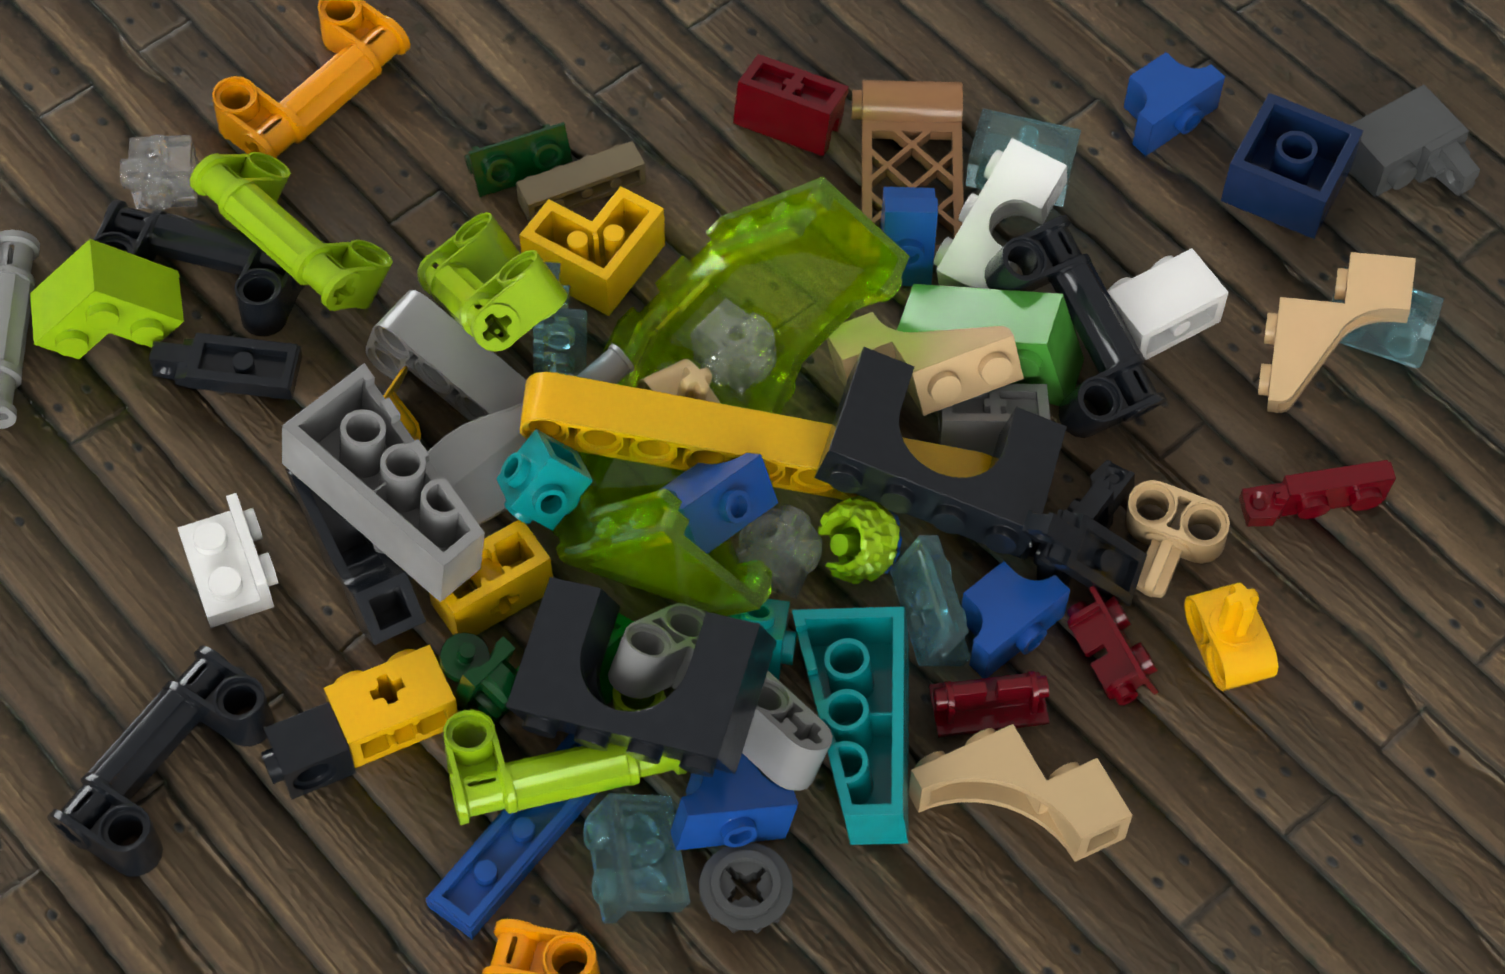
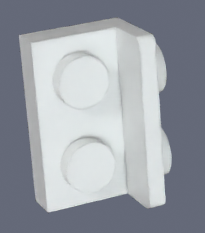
M237 493L226 496L230 511L177 528L210 628L273 608L274 604L269 586L279 584L269 552L261 555L257 554L254 542L263 539L254 509L250 508L243 511Z

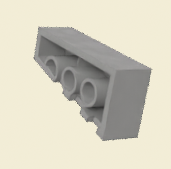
M364 363L282 425V464L438 601L442 602L481 569L485 532L449 481L439 476L429 461L430 454L419 439L414 440L400 421V412L389 397L386 399L383 397L375 385V377Z

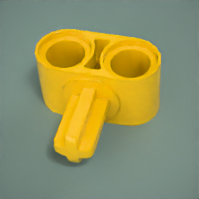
M1241 582L1187 596L1184 602L1185 616L1189 629L1210 676L1220 691L1275 677L1278 673V659L1274 645L1256 608L1259 601L1258 592L1254 588L1247 589Z

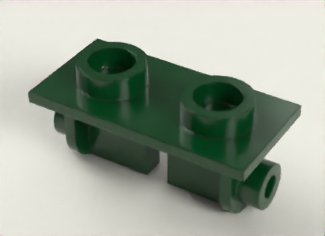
M564 122L552 126L545 124L542 129L482 148L475 146L472 147V151L464 155L467 169L470 174L474 175L479 197L514 187L516 182L528 176L537 175L549 171L556 166L573 162Z

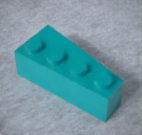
M902 606L792 610L817 716L825 722L833 736L827 755L850 845L908 844L909 634L905 608Z

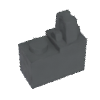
M1425 84L1350 124L1364 130L1350 172L1374 198L1391 188L1399 190L1405 187L1413 178L1421 183L1430 177H1436L1457 196L1473 188L1476 183L1475 180L1479 176L1480 169L1469 156L1471 153L1465 145L1470 131Z

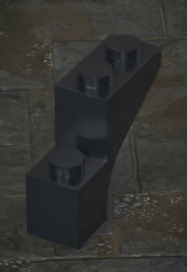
M288 468L285 469L326 568L340 581L358 626L364 635L376 645L425 623V617L407 573L386 554L376 552L373 543Z

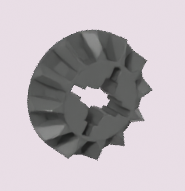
M748 843L740 847L726 846L713 854L701 872L699 881L700 902L703 903L708 911L712 922L718 921L727 926L732 933L738 930H752L758 934L763 927L773 922L779 923L788 905L791 904L793 894L792 875L781 856L766 846L756 843ZM732 877L735 880L739 879L745 884L750 883L753 879L758 880L760 878L756 886V894L760 899V903L756 899L753 901L748 896L741 897L739 900L735 899L732 902V898L736 894V885Z

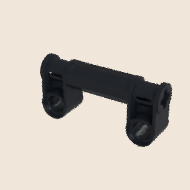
M118 199L113 200L108 206L104 220L93 239L150 261H154L156 255L240 275L236 280L234 289L241 322L245 330L255 336H270L282 330L287 323V319L300 291L306 286L300 285L288 272L240 230L167 213L159 209L149 213L129 208L125 201Z
M1061 215L1045 222L1030 232L1008 241L988 262L984 278L989 289L1031 292L1051 284L1056 293L1064 295L1072 323L1099 374L1085 380L1062 400L1058 416L1061 424L1067 426L1066 431L1075 437L1087 438L1123 421L1128 422L1163 404L1167 398L1163 392H1157L1143 367L1146 361L1143 354L1137 347L1093 266L1091 258L1088 254L1081 253L1070 233L1068 226L1071 221L1067 215ZM1008 261L1018 265L1023 275L1013 271ZM1084 399L1094 405L1097 415L1089 412L1085 407Z
M199 646L194 652V662L176 682L170 680L164 685L158 695L97 763L80 779L82 787L61 810L53 809L47 816L52 826L67 840L81 849L90 851L118 870L119 873L126 876H141L149 873L158 865L163 852L161 840L148 813L130 800L195 726L201 721L236 745L254 746L262 743L267 738L264 728L274 724V717L262 684L230 664L222 655L208 646ZM254 707L248 713H245L243 715H234L237 711H239L242 708ZM133 835H141L135 843L128 846H120L126 838Z

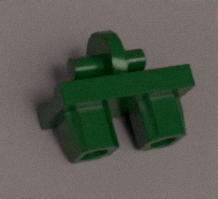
M465 632L455 634L446 640L439 656L440 666L445 675L454 682H459L454 694L457 709L459 711L468 710L472 705H475L481 712L491 717L494 725L510 711L506 705L518 673L509 663L515 647L504 636L496 642L490 655L485 642L475 634Z

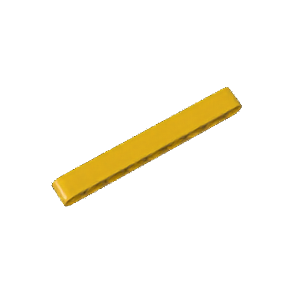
M555 372L535 373L526 380L520 421V433L525 439H528L533 431L538 429L578 452L687 471L697 463L718 464L738 458L745 453L761 454L773 487L841 500L860 496L854 493L838 491L829 483L814 478L832 424ZM903 438L905 445L912 455L923 465L937 473L963 478L980 475L989 470L992 456L989 454Z

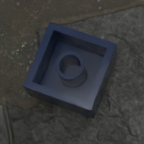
M1269 93L1230 163L1221 201L1315 239L1352 168L1364 130Z

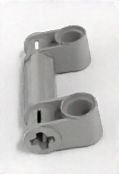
M13 229L0 231V429L12 426L17 418V409L13 405L15 389L22 382V369L31 311L30 293L35 288V278L31 274L32 264L40 252V242L30 233Z

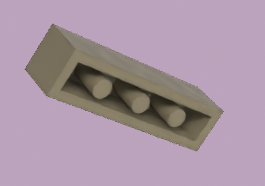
M633 141L618 144L608 150L584 156L577 161L556 166L549 171L531 175L516 182L518 202L529 222L548 199L571 210L613 195L620 186L630 189L646 183L645 162Z

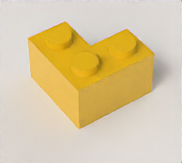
M622 186L619 187L593 221L548 199L519 234L521 253L529 250L537 251L569 296L610 316L665 246L664 208Z

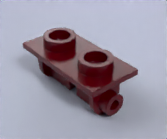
M1093 585L1089 589L1096 601L1090 605L1085 601L1072 605L1067 610L1069 616L1067 625L1087 657L1106 648L1108 654L1092 662L1091 666L1104 687L1107 697L1109 699H1116L1118 705L1128 704L1137 698L1138 692L1136 689L1144 684L1154 695L1159 693L1149 676L1158 671L1151 656L1141 641L1132 646L1124 632L1125 628L1132 625L1124 609L1115 596L1106 601Z
M1028 671L1023 674L955 682L944 681L943 683L930 684L928 686L938 737L978 733L988 728H993L997 731L1012 724L1015 728L1050 723L1045 698L1049 697L1048 680L1046 675L1040 676L1039 672Z

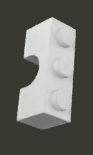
M1011 138L1004 152L996 150L986 166L984 178L988 180L979 196L972 193L960 212L959 221L963 224L955 238L946 237L935 255L933 264L938 266L936 272L939 285L989 289L984 278L985 268L988 262L1003 247L992 237L995 226L1001 220L1016 215L1027 217L1042 225L1067 183V165ZM1008 261L1010 267L1016 272L1018 269L1017 265Z

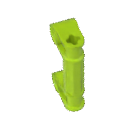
M251 152L249 154H210L197 164L190 177V187L198 195L208 196L218 205L219 213L226 220H229L279 264L300 285H309L321 296L322 304L329 311L349 308H370L393 263L391 256L379 246L364 240L356 239L351 242L323 243L277 203L291 174L289 168L284 163L270 155L261 152Z
M488 212L481 213L467 221L459 228L455 235L427 255L420 262L417 271L421 287L469 335L474 337L481 347L492 352L503 351L511 347L539 322L555 314L568 297L566 290L537 251L529 250L520 253L493 215ZM438 264L439 266L435 269L433 266ZM502 332L504 335L503 337H499L497 334Z
M614 687L612 690L613 709L621 711L647 709L666 699L664 691L639 699L623 695ZM463 710L455 713L446 721L443 728L450 786L460 825L468 824L473 816L503 809L508 814L524 809L628 785L640 784L642 777L672 770L677 775L687 773L686 770L679 767V760L662 756L659 764H652L627 755L626 747L610 743L607 751L595 750L582 745L512 762H504L495 725L491 717L477 710Z

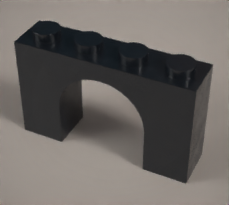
M863 347L849 374L814 478L829 483L838 491L854 493L880 503L892 512L906 513L934 524L936 528L943 532L959 534L985 544L994 552L1011 554L1020 558L1032 541L1029 536L1022 532L1028 510L1043 514L1067 426L1016 407L999 434L988 471L973 477L963 478L937 473L923 465L912 455L903 441L899 428L901 407L915 366Z
M550 577L506 705L509 710L524 720L522 728L547 738H555L557 731L575 735L573 739L575 742L600 751H607L609 743L626 747L627 755L652 764H659L662 756L679 760L680 768L700 776L713 777L715 769L736 774L777 643L765 628L759 623L706 612L689 667L676 690L665 700L650 708L639 711L616 710L608 707L601 691L600 672L620 606L601 588Z

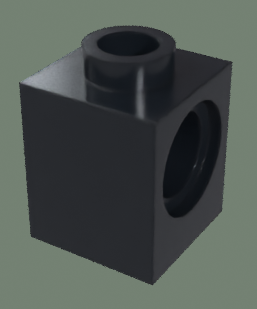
M329 702L264 728L270 749L260 752L272 783L276 784L284 781L291 800L356 774L350 749Z

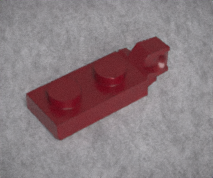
M1388 460L1284 476L1281 483L1243 488L1239 496V502L1247 527L1273 526L1281 516L1298 514V517L1301 519H1312L1320 517L1334 508L1350 506L1355 511L1374 508L1381 504L1382 501H1385L1396 480L1392 463L1388 462Z

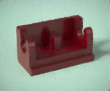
M757 54L738 81L733 124L824 156L829 149L832 130L839 131L849 86Z

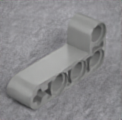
M409 290L372 328L365 349L368 359L381 373L394 380L404 366H408V371H411L469 421L523 402L526 379L494 352L481 347L474 337L469 335L456 320L427 296L416 290Z
M678 603L663 608L627 626L608 672L609 682L614 689L623 695L639 699L650 697L669 687L676 690L689 667L706 613L689 604ZM768 671L742 753L778 786L794 791L804 790L813 783L832 743L833 736L825 722Z

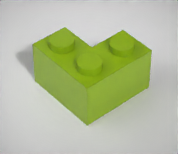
M89 239L30 293L34 345L76 359L84 356L109 333L152 348L154 341L161 342L184 322L179 271L93 239Z

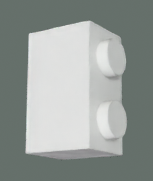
M1193 248L1175 257L1171 255L1163 257L1150 270L1134 278H1122L1115 282L1108 290L1112 301L1145 360L1221 322L1229 293Z

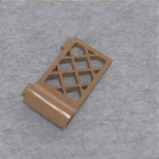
M862 80L861 90H852L851 120H861V218H852L851 250H862V260H880L881 244H872V232L881 225L882 200L872 192V188L886 176L898 187L925 188L937 177L952 190V195L938 206L937 221L953 234V239L963 224L959 221V215L964 206L962 82ZM872 139H893L903 149L887 162L872 149ZM929 140H951V152L938 163L923 151L921 147ZM911 155L928 169L913 184L896 170ZM872 164H873L876 168H878V170H877L875 173H873V174H872ZM950 165H952V175L946 170ZM872 207H873L877 212H879V213H878L877 215H875L873 218H872ZM951 208H952V218L947 214V212H948ZM935 245L934 258L940 245Z

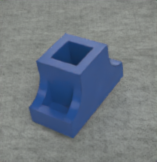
M1167 52L1130 75L1124 108L1137 120L1132 144L1147 156L1178 134L1191 132L1203 117L1218 108L1225 76L1212 64L1204 68L1183 66Z
M883 187L880 285L913 286V284H932L938 218V198H935V188Z
M745 453L738 458L718 464L697 463L660 489L676 534L681 539L687 556L698 558L704 557L778 504L761 454Z
M1004 561L963 593L959 620L975 635L969 665L982 678H988L1019 652L1024 655L1032 652L1046 637L1047 629L1065 616L1070 589L1056 575L1045 580H1029L1018 575Z
M742 753L736 774L716 769L713 777L691 773L686 788L687 796L681 797L670 833L676 851L722 845L740 847L750 842L785 839L798 807V801L794 790L782 788L767 779L759 771L758 767Z

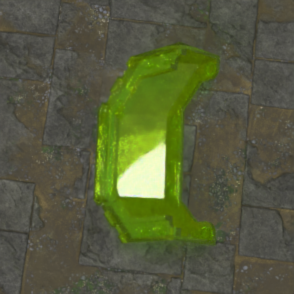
M820 177L719 217L706 231L711 240L691 261L682 255L655 282L660 292L640 312L632 306L618 320L603 353L609 349L608 347L611 344H615L627 355L634 365V371L617 384L637 388L639 380L683 359H689L699 369L707 367L711 371L713 377L710 388L721 404L781 414L785 403L795 392V380L803 362L856 309L879 301L886 302L891 299L902 285L901 276L910 256L826 178ZM578 452L593 481L581 495L576 508L571 513L565 515L554 530L550 529L560 541V544L556 547L560 560L567 565L714 614L731 616L761 608L772 590V570L761 560L740 563L730 538L707 554L683 535L690 520L678 511L682 501L669 490L660 489L685 471Z

